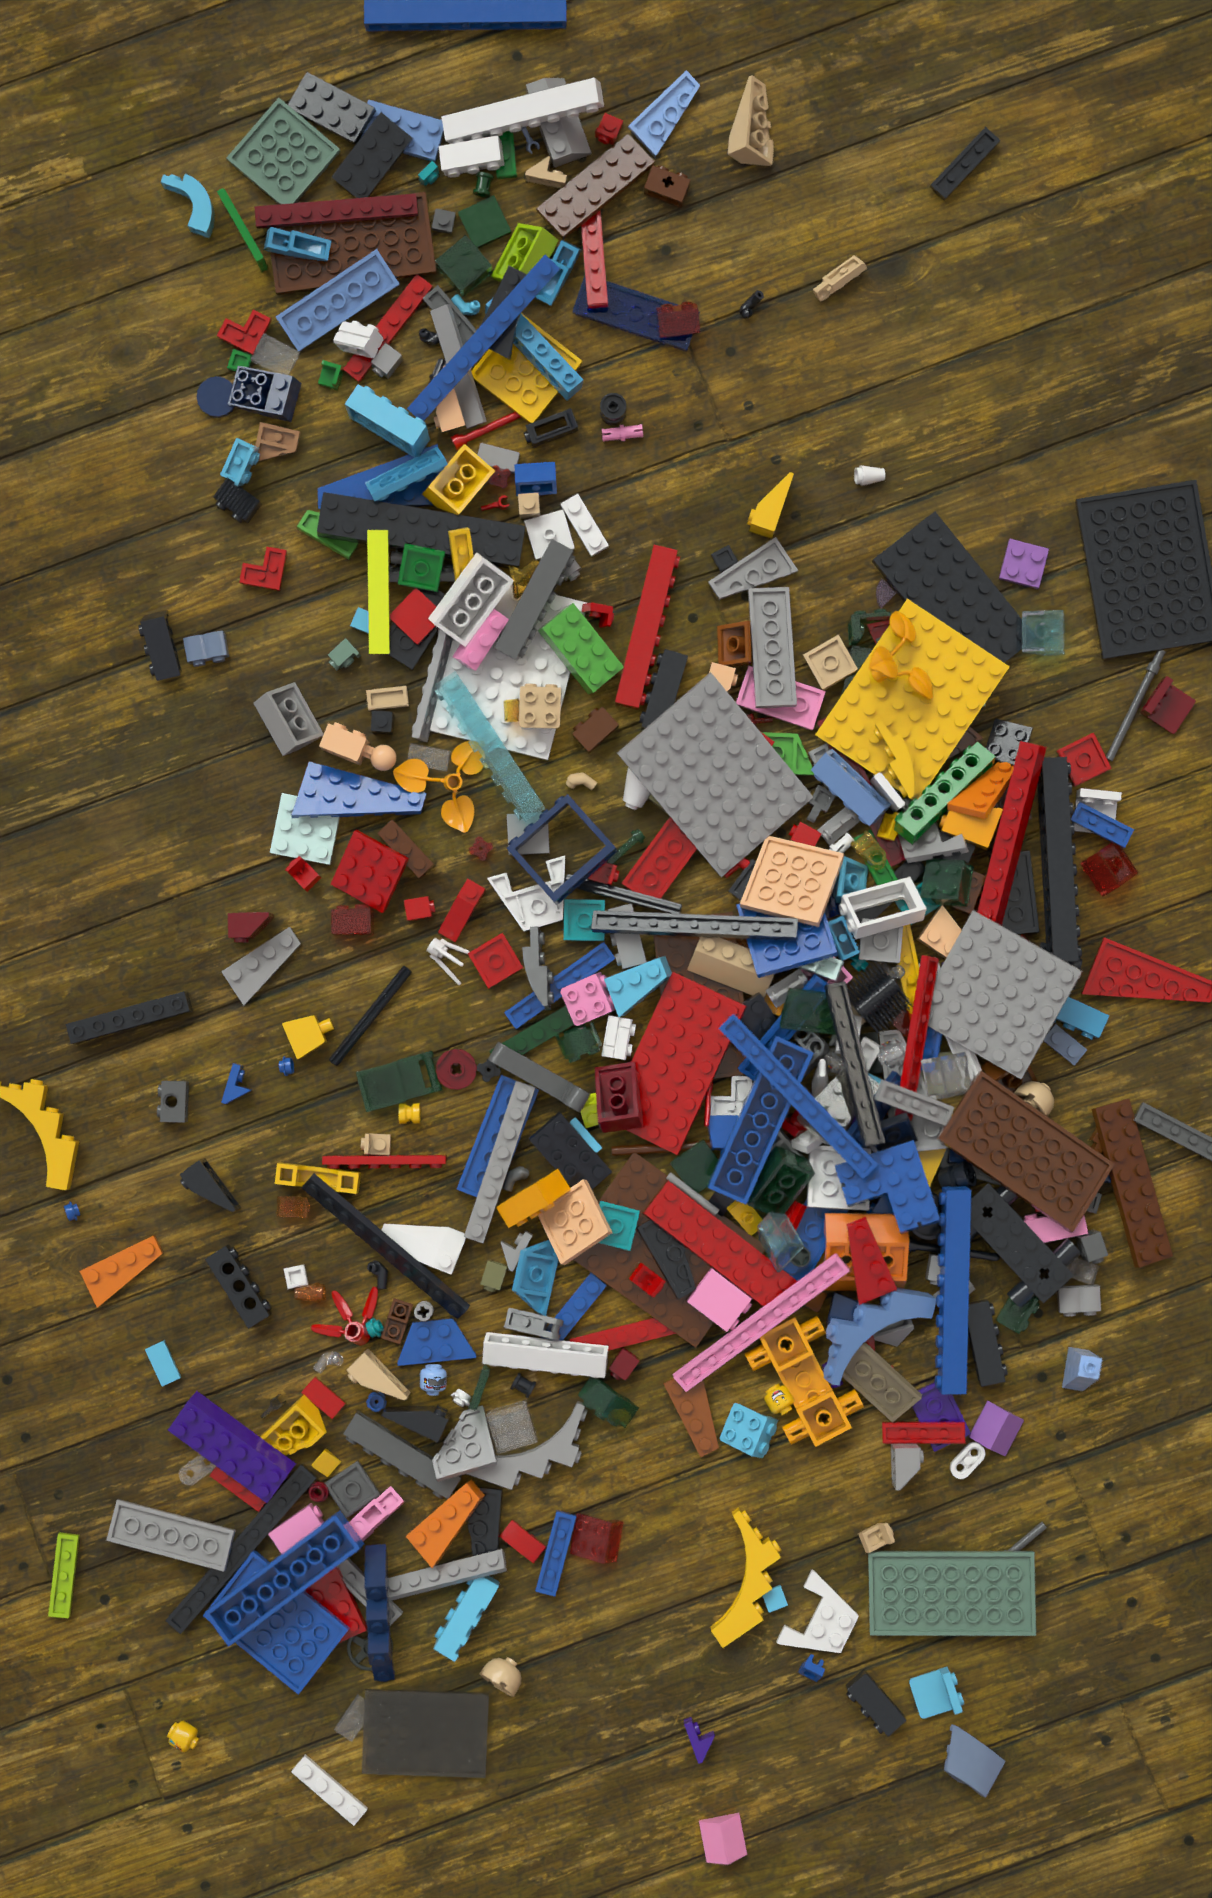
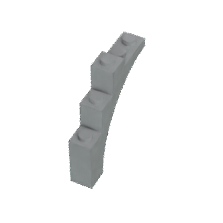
M577 1401L571 1416L549 1440L522 1453L496 1455L497 1465L467 1474L512 1490L513 1485L518 1486L521 1477L518 1471L542 1478L543 1474L548 1475L551 1467V1462H548L549 1459L573 1467L574 1462L578 1463L581 1456V1451L578 1450L579 1445L573 1443V1440L577 1441L581 1431L577 1427L580 1421L584 1422L588 1411L584 1409L585 1403Z

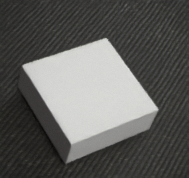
M305 1264L284 1268L288 1289L309 1284Z

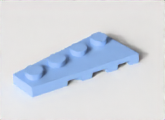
M687 70L628 126L629 130L654 157L660 151L700 87L699 83Z

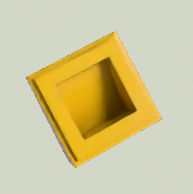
M325 1448L311 1466L328 1477L341 1461Z

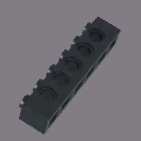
M183 991L66 1024L70 1043L77 1044L193 1012L188 992Z

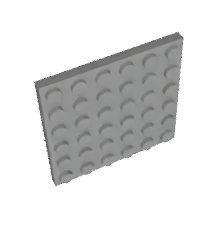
M973 910L936 976L928 1026L1022 1079L1083 971Z

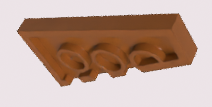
M674 1378L664 1382L663 1384L700 1457L718 1449L719 1446L704 1381H700L687 1392Z

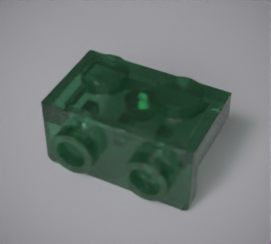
M1034 1296L1020 1309L1008 1297L995 1320L1020 1334L1021 1331L1024 1332L1030 1322L1028 1318L1031 1313L1035 1314L1040 1306V1303H1038L1039 1298Z

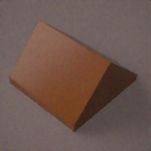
M750 621L717 626L718 663L725 666H750Z

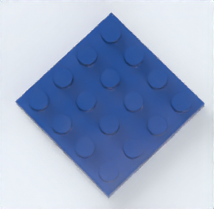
M737 904L739 916L780 918L743 909L740 907V904ZM825 911L819 927L798 922L797 941L746 939L758 978L838 956Z

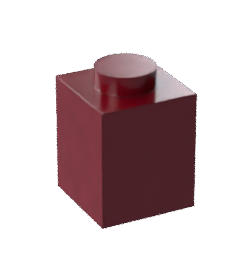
M622 1347L609 1365L610 1374L619 1381L621 1378L626 1381L639 1363L640 1358Z

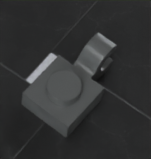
M820 785L817 786L812 795L813 798L808 803L813 808L806 820L812 823L815 822L820 811L825 813L828 811L835 798V795Z

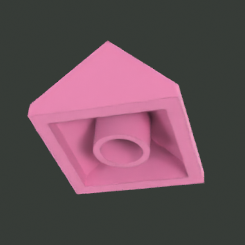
M739 1813L699 1820L707 1863L728 1865L747 1855Z

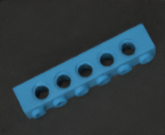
M491 299L486 304L485 314L487 313L493 299ZM520 314L513 344L568 401L582 389L583 379L535 327Z

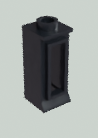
M569 408L558 414L528 425L526 424V431L523 433L527 444L531 443L532 447L535 448L577 432L578 425L572 409ZM565 418L567 426L537 436L535 429Z

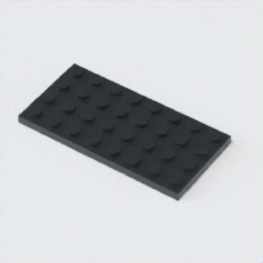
M935 511L872 560V563L904 602L909 599L1004 663L1036 638L1034 633Z

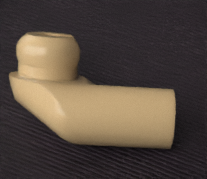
M583 772L569 775L566 781V785L571 789L583 784L590 790H593L598 783Z

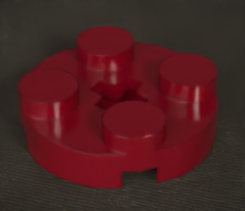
M453 1049L446 1051L437 1061V1077L441 1084L449 1089L459 1090L465 1088L476 1077L477 1065L475 1059L465 1050ZM453 1064L456 1066L460 1064L461 1074H452L453 1069L451 1066Z

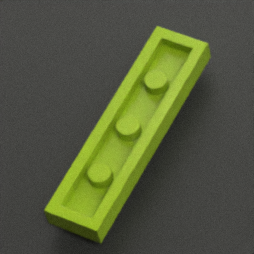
M58 1533L48 1614L50 1617L70 1618L80 1537L78 1534Z

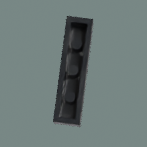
M665 649L663 654L659 653L656 665L660 667L658 673L654 672L650 684L654 685L652 693L648 692L645 704H648L646 712L642 711L639 723L642 724L641 729L644 730L675 703L688 655Z
M987 1299L969 1302L968 1336L978 1383L981 1387L1006 1382L1005 1376H1008L1006 1365L1002 1364L1000 1357L1003 1356V1349L1001 1343H997L996 1336L999 1335L997 1323L993 1324L994 1307L992 1303L989 1304Z

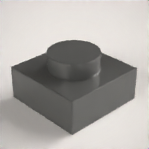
M435 209L432 230L452 234L456 212Z

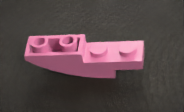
M390 1486L377 1499L374 1498L349 1523L362 1541H364L405 1502Z

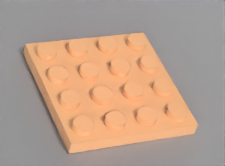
M768 836L762 845L741 899L740 907L780 918H798L800 923L819 927L841 869L844 853Z

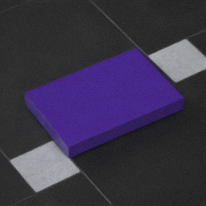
M935 1382L918 1390L922 1394V1399L914 1404L912 1408L919 1422H965L952 1394H941L938 1388L935 1387ZM965 1422V1437H966V1436L970 1435L971 1433H970L969 1428H968V1426H967V1424H966V1422ZM930 1444V1445H931L933 1451L935 1452V1451H937V1450H939V1449H941V1448H943V1447H945V1446H948V1445H950V1444Z

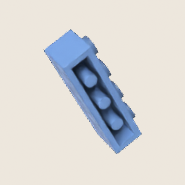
M833 749L826 752L811 769L815 778L820 782H824L829 787V791L844 801V805L849 810H853L864 824L871 826L876 823L891 806L882 795Z

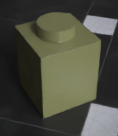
M488 1259L480 1283L484 1285L483 1289L495 1292L496 1289L500 1290L508 1265Z

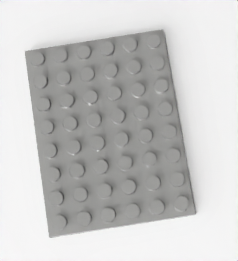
M712 673L705 676L617 752L619 757L720 877L725 875L813 798L811 793Z

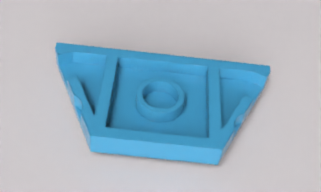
M550 1240L520 1251L512 1291L539 1315L543 1316L547 1314L558 1264V1257Z

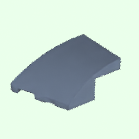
M951 1724V1743L947 1746V1759L945 1760L944 1771L957 1782L967 1784L980 1796L986 1797L1006 1761L976 1738L956 1725Z

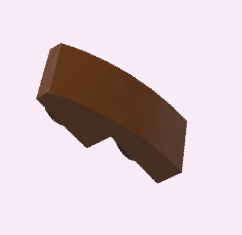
M393 1299L381 1335L382 1340L397 1345L401 1344L413 1304Z

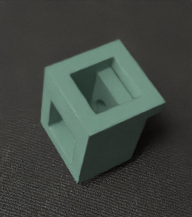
M346 638L328 654L331 659L329 663L336 671L339 668L349 667L354 662L353 657L359 658L361 656Z

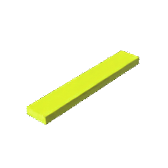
M367 530L369 654H390L389 531Z

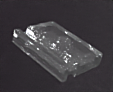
M264 333L250 360L271 372L289 375L300 356V352Z

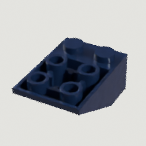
M238 366L228 405L273 419L292 422L302 383L290 375Z

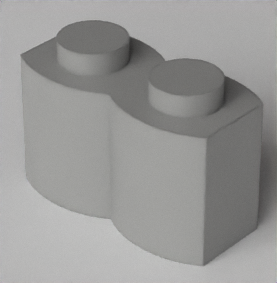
M1062 1286L1057 1290L1058 1312L1063 1313V1316H1076V1312H1084V1315H1096V1311H1101L1100 1286Z

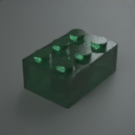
M776 1145L765 1161L748 1199V1206L781 1219L815 1174L809 1159Z

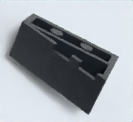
M168 610L144 615L140 621L141 625H138L140 636L145 637L146 641L144 645L145 654L147 657L150 656L152 664H149L151 675L155 676L157 681L180 676L182 673L177 648L172 638L173 631L169 627L167 616H169Z

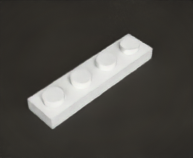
M306 1754L292 1769L291 1772L353 1826L367 1811L368 1807Z

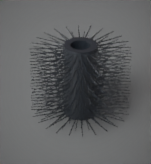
M872 965L873 970H870L869 966L867 968L875 978L867 970H865L866 975H863V972L860 971L868 983L858 975L859 980H856V977L854 979L861 988L851 980L853 986L849 985V987H851L855 994L851 993L850 989L847 988L849 996H851L849 998L854 1009L878 1033L875 1025L884 1032L878 1024H882V1027L885 1028L882 1020L890 1027V1024L882 1014L892 1023L890 1017H895H893L891 1012L899 1018V1014L895 1009L899 1013L900 1008L907 1012L903 1006L907 1008V1003L911 1007L913 1005L908 1001L895 980L890 975H887L888 973L884 972L885 970L881 968L882 966L878 965L879 972L876 969L877 967Z

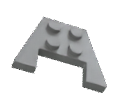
M912 817L915 820H920L919 817ZM937 822L913 845L898 833L903 853L908 863L933 859V856L943 854L946 857L951 856L953 852L960 851L961 854L969 852L962 834L943 842Z

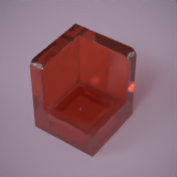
M902 1009L899 1013V1018L896 1016L892 1024L908 1038L912 1014L907 1009V1012H904Z

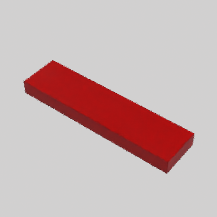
M882 1422L883 1444L966 1443L965 1422Z

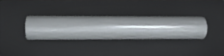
M670 1172L666 1178L668 1181L715 1216L718 1213L719 1209Z

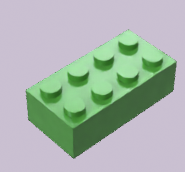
M574 603L565 607L537 630L587 694L594 693L624 668Z

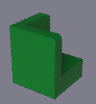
M322 360L321 365L323 368L318 384L338 391L344 373L342 366Z

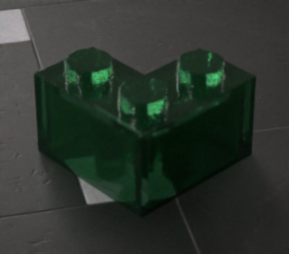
M591 1376L578 1394L584 1400L582 1403L590 1410H596L594 1414L602 1420L606 1419L615 1427L619 1424L626 1428L639 1409L630 1399L613 1390L604 1381L592 1378Z

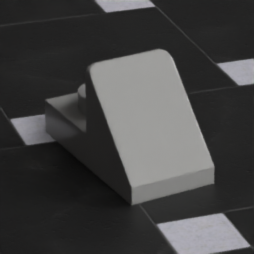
M525 1231L524 1234L519 1233L514 1242L517 1245L516 1248L501 1241L510 1271L513 1272L518 1263L520 1251L526 1248L533 1235L528 1231Z

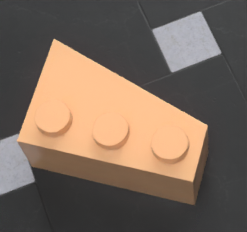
M941 905L917 940L946 959L962 930L944 906Z

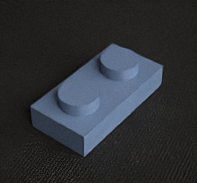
M1056 1024L1051 1027L1044 1039L1047 1045L1073 1066L1087 1051L1085 1047Z

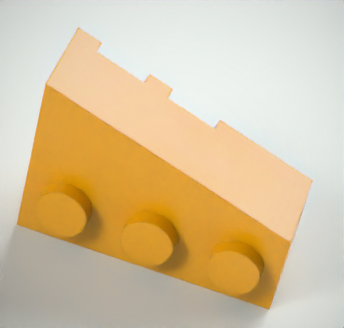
M556 1169L533 1185L507 1199L496 1208L508 1228L515 1224L519 1227L528 1221L527 1217L533 1219L541 1214V1209L545 1212L555 1206L553 1202L571 1189L559 1169Z

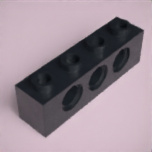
M228 1244L205 1260L249 1329L271 1315L270 1310L272 1307L267 1299L263 1300L260 1296L261 1290L258 1284L250 1280L248 1276L250 1272L246 1265L240 1264L237 1259L239 1254L236 1249ZM226 1263L233 1264V1273L225 1271L224 1266ZM237 1280H242L245 1283L243 1291L236 1289L235 1282ZM247 1298L255 1299V1308H249L246 1305Z

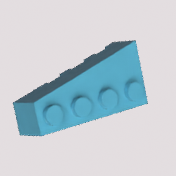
M490 1576L467 1581L466 1584L469 1587L465 1592H460L456 1599L458 1605L455 1610L452 1608L449 1610L445 1617L448 1620L444 1627L440 1626L434 1636L437 1638L434 1650L454 1662L459 1656V1649L466 1644L471 1634L470 1631L476 1627L482 1616V1611H485L499 1587L500 1582Z

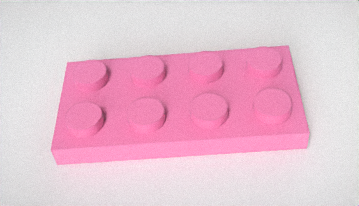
M748 666L736 703L740 707L813 730L826 691L795 681L796 707L755 708L753 667Z

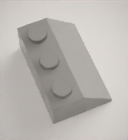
M295 682L266 692L254 702L282 756L295 752L324 735Z

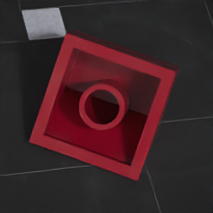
M270 912L228 913V938L234 939L236 943H249V939H254L272 921L274 914Z

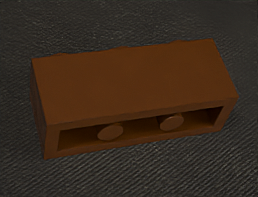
M393 820L378 832V835L391 849L409 858L406 865L420 880L435 867L431 860Z

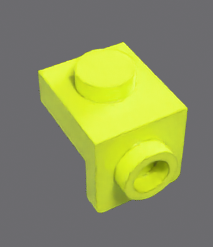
M596 1093L590 1094L581 1110L585 1128L599 1125Z

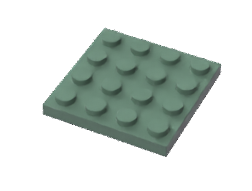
M278 98L226 159L278 204H291L298 202L341 151L289 105Z

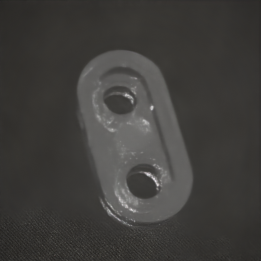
M199 1454L180 1469L179 1479L185 1485H193L213 1471L216 1466L211 1462L210 1465L204 1464L205 1457ZM188 1470L193 1471V1477L187 1475Z

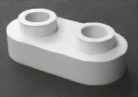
M977 1442L967 1444L951 1461L950 1471L954 1477L958 1479L968 1477L983 1461L985 1450L982 1445ZM972 1449H977L975 1456L970 1454ZM958 1464H963L964 1466L961 1471L956 1469Z

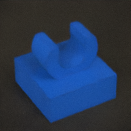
M811 1654L800 1666L798 1673L817 1682L825 1671L822 1668L824 1661L820 1659L817 1665L812 1662L814 1655Z

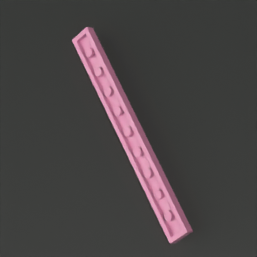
M835 1253L673 1374V1378L687 1392L850 1271L848 1266Z

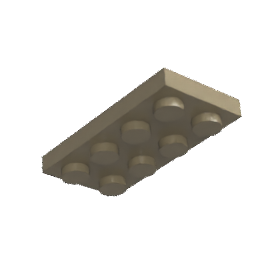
M866 1342L852 1356L842 1376L892 1423L922 1399V1394Z

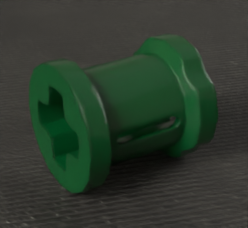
M477 172L476 188L473 189V194L478 197L489 198L491 181L494 180V176L486 172Z

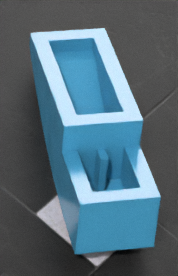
M270 227L267 230L264 250L298 258L328 261L331 240L294 230L289 232Z
M561 240L553 259H551L560 270L538 293L536 298L549 305L553 304L582 249L565 240Z

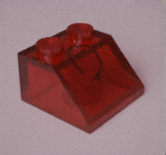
M1112 842L1080 862L1084 872L1089 876L1095 889L1102 897L1119 888L1138 874L1137 869L1123 848Z

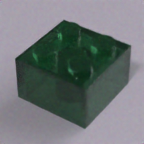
M466 235L435 260L436 268L462 298L493 273L490 262Z
M926 860L920 894L921 899L934 905L967 907L974 867L965 860Z
M398 1062L356 1072L366 1112L408 1101Z

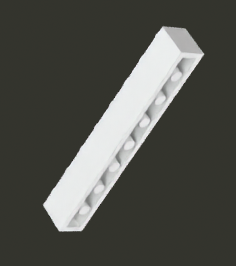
M594 77L442 116L445 141L454 144L482 139L490 135L491 137L501 136L502 132H518L522 130V127H537L546 121L550 123L557 122L561 117L573 118L579 116L581 112H596L598 108L604 107L601 83Z

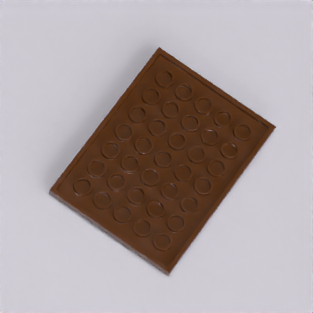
M633 1153L599 1199L598 1204L600 1201L639 1210L637 1228L650 1220L643 1213L668 1181L666 1179L667 1175L637 1153ZM718 1214L715 1215L717 1219L761 1253L765 1251L767 1247L726 1217H721ZM635 1229L630 1251L597 1243L573 1259L694 1347H697L714 1323L686 1301L692 1292L680 1299L676 1298L637 1229ZM684 1246L687 1262L691 1269L695 1287H697L712 1267ZM640 1263H643L666 1281L661 1292L656 1294L654 1298L629 1280V1277Z

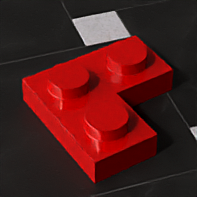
M252 310L244 327L226 318L217 334V338L254 356L272 319L255 310Z
M266 546L263 566L243 563L239 583L280 591L287 550Z

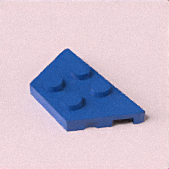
M454 1318L412 1323L397 1364L402 1366L476 1358V1353Z

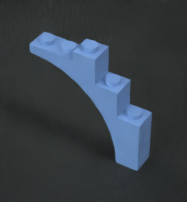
M897 1288V1290L882 1295L880 1297V1305L869 1303L859 1305L858 1303L857 1308L854 1310L853 1321L831 1318L830 1324L827 1326L826 1338L832 1341V1345L829 1348V1358L827 1365L824 1367L823 1378L832 1385H839L849 1361L866 1340L884 1327L898 1321L912 1318H932L936 1298L926 1292Z

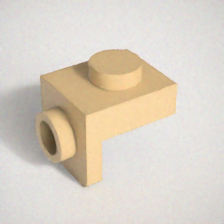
M877 1523L858 1533L866 1553H870L885 1544L895 1542L893 1530L888 1523Z

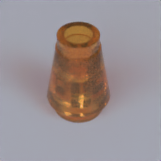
M319 1282L296 1287L295 1299L320 1303L326 1299V1287Z

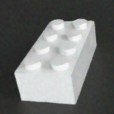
M476 553L428 619L466 647L514 580L480 554Z

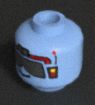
M438 1364L425 1365V1368L420 1371V1388L427 1391V1395L431 1396L439 1395L440 1391L446 1389V1370Z

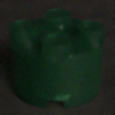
M593 1021L589 1022L590 1026L586 1027L584 1023L563 1031L564 1036L562 1037L559 1034L555 1036L563 1058L568 1059L570 1063L581 1059L580 1055L588 1052V1055H592L600 1051L599 1047L602 1043Z

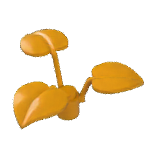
M894 611L890 616V626L893 632L901 638V642L891 653L885 647H877L871 656L869 670H871L873 678L879 683L887 678L894 679L897 676L908 675L910 686L921 696L932 700V683L927 673L919 667H914L911 671L898 672V667L894 659H892L906 640L912 643L916 637L915 628L908 617L901 612Z
M466 741L456 746L451 755V761L458 766L456 774H448L444 779L427 777L428 767L420 759H409L393 770V775L397 783L404 790L411 793H419L425 790L426 781L442 782L446 789L452 790L453 800H447L443 804L441 816L447 825L465 833L473 822L474 805L468 796L462 795L456 798L457 789L462 786L460 770L462 769L468 775L477 774L482 770L485 764V742Z

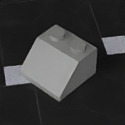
M891 1444V1478L895 1490H901L920 1470V1463L924 1462L923 1450L917 1444Z

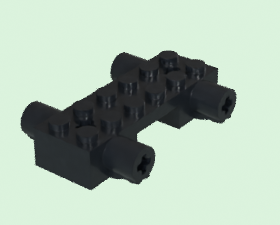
M988 1183L971 1198L970 1242L980 1234L1022 1279L1007 1293L1020 1309L1035 1295L1044 1303L1074 1276L1067 1266L1082 1253L1068 1238L1052 1252L1010 1207L1019 1197L1003 1185L995 1190ZM985 1206L993 1209L990 1218L982 1215L984 1213L982 1209ZM1041 1268L1044 1270L1046 1268L1049 1269L1048 1278L1039 1277L1041 1274L1039 1270Z

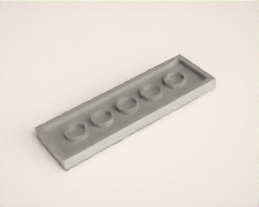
M789 587L749 588L748 602L755 708L796 707L797 698Z
M118 1499L115 1504L106 1541L226 1571L236 1530Z

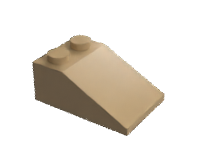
M369 1349L361 1354L347 1369L349 1372L348 1377L355 1384L358 1382L362 1386L402 1400H406L410 1394V1391Z

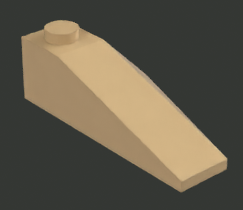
M753 75L748 78L729 135L728 155L743 164L770 166L773 162L774 145L773 140L769 139L768 129L771 128V123L767 121L766 110L768 109L766 87L764 83Z

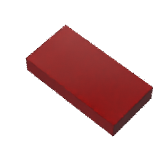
M316 1376L301 1392L331 1419L346 1404L345 1401Z

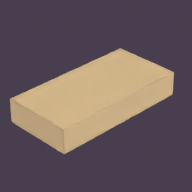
M407 686L366 690L368 711L409 707Z

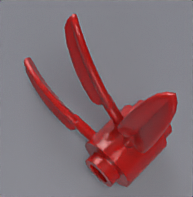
M374 1286L369 1293L362 1312V1317H364L362 1324L352 1321L350 1317L353 1316L350 1307L337 1291H332V1298L344 1321L348 1320L349 1324L345 1327V1330H343L342 1326L314 1324L310 1327L311 1330L331 1337H341L342 1334H345L346 1339L359 1346L365 1345L370 1339L365 1324L367 1318L371 1319L373 1317L378 1298V1289Z

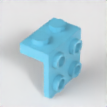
M236 438L220 475L234 481L236 486H243L245 483H248L252 476L250 469L259 460L260 454L258 451L260 448Z
M734 1403L721 1433L720 1440L750 1456L763 1458L769 1450L771 1437L777 1430L778 1420L759 1414L741 1404Z
M948 1667L925 1673L909 1680L921 1718L925 1719L949 1710H953L955 1714L963 1712L961 1705H964L960 1692L957 1693L955 1685H958L954 1672L950 1673Z

